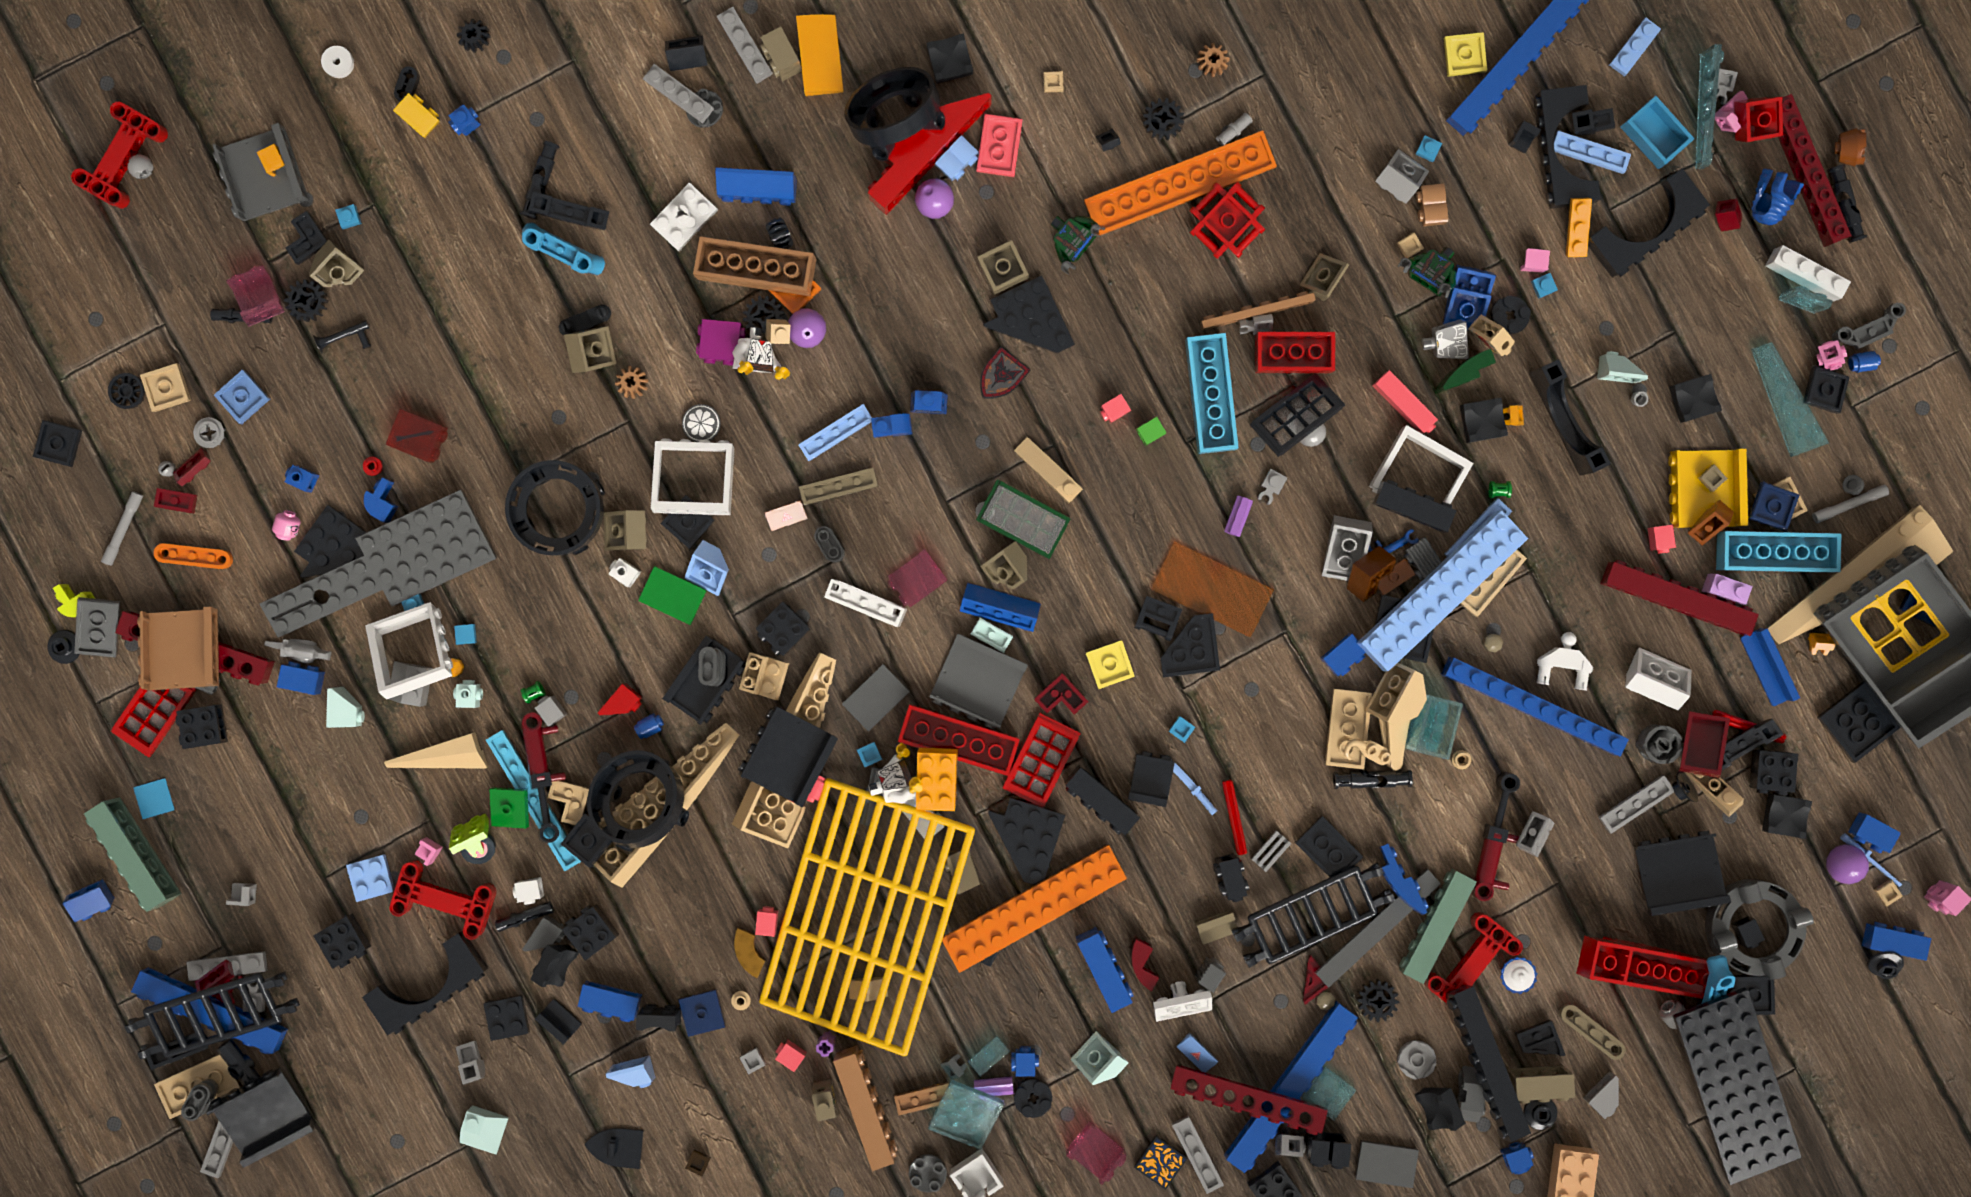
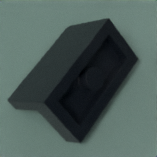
M703 35L665 41V53L670 71L707 66Z
M553 999L535 1018L538 1023L563 1045L582 1025L556 999Z

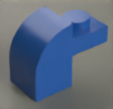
M894 414L871 418L874 438L913 434L910 414Z
M382 478L376 482L374 492L366 491L364 494V506L367 512L384 523L391 521L399 507L386 500L388 493L395 483L387 478Z

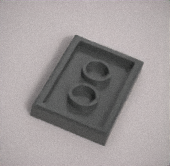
M83 597L77 599L74 654L116 658L118 634L115 632L119 623L120 601Z
M883 664L842 705L869 732L910 691Z
M1361 1140L1355 1179L1413 1188L1419 1150Z

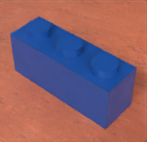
M1874 922V925L1866 923L1862 946L1927 961L1931 938L1924 936L1925 932L1912 929V932H1906V928L1893 925V929L1887 928V924Z
M586 981L582 986L577 1007L582 1008L584 1012L593 1013V1011L600 1012L604 1017L616 1016L620 1017L619 1020L630 1022L631 1020L634 1021L638 1014L642 994Z

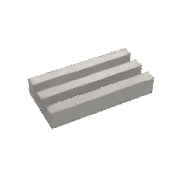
M1276 830L1251 859L1267 872L1291 843ZM1278 836L1279 840L1272 846V848L1264 855V857L1260 861L1257 860L1259 856ZM1282 842H1284V844L1282 845V847L1275 853V855H1274V856L1268 861V863L1264 866V865H1263L1264 862L1271 856V854L1278 848V846H1279Z

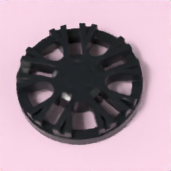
M121 373L110 381L108 396L115 406L122 409H132L138 407L144 401L143 398L146 392L142 380L136 375ZM119 378L123 381L121 385L116 382ZM133 378L137 381L134 385H132ZM113 385L117 386L118 390L113 389ZM137 392H140L139 397L136 396ZM113 393H118L119 397L114 399ZM129 399L131 405L126 406V401Z

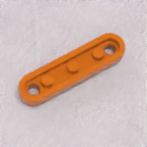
M165 543L157 545L154 549L155 559L162 563L215 569H227L233 563L232 554L226 550ZM165 550L169 552L167 557L164 555ZM223 556L226 558V561L224 563H222L221 558Z

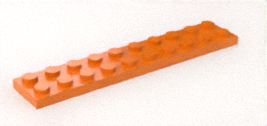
M1260 131L1084 199V203L1089 216L1099 225L1105 227V230H1099V235H1103L1207 195L1215 182L1222 188L1235 184L1237 181L1240 182L1274 169L1277 165L1264 131Z
M1107 844L943 936L942 942L958 972L961 973L1127 878L1113 851Z

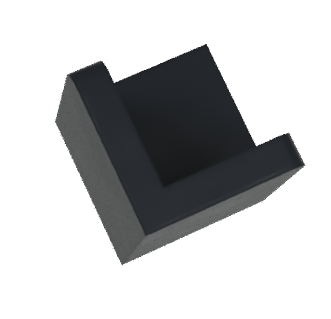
M1523 121L1519 124L1508 145L1522 153H1526L1541 129Z

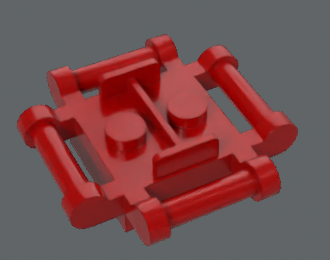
M1238 181L1228 192L1215 182L1207 195L1195 207L1189 210L1200 221L1189 233L1205 244L1214 253L1213 256L1216 259L1227 248L1239 258L1242 255V251L1259 233L1262 234L1265 231V228L1256 220L1265 207L1262 204L1259 205L1241 188L1242 185ZM1219 193L1222 198L1203 216L1200 212ZM1234 193L1254 210L1252 214L1232 196ZM1252 225L1254 229L1235 247L1233 243ZM1203 226L1223 243L1220 248L1201 231Z

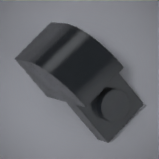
M1613 108L1592 112V109L1572 113L1575 135H1591L1599 131L1615 128Z

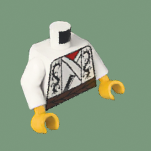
M750 328V338H740L732 352L734 356L733 369H737L739 373L745 372V375L750 374L752 371L760 373H773V371H776L774 375L776 379L780 380L782 377L786 379L790 372L786 367H781L776 359L772 343L761 340V328Z
M900 743L896 747L898 754H895L888 764L877 771L878 782L868 785L871 796L882 793L887 803L903 804L907 800L916 799V792L922 791L921 780L917 777H911L906 761L902 759V757L906 758L910 755V750L907 749L905 744Z

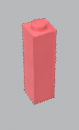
M1390 370L1384 373L1372 385L1416 431L1421 434L1425 432L1429 434L1436 427L1434 423L1438 419Z

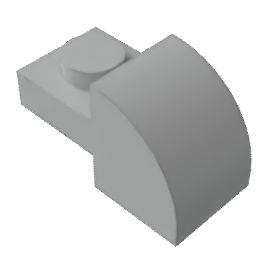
M472 1041L457 1046L456 1051L460 1062L458 1068L462 1084L465 1085L484 1078L485 1064L484 1060H481L477 1042Z

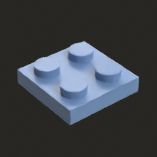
M241 370L214 394L217 400L239 424H243L270 400L245 370Z

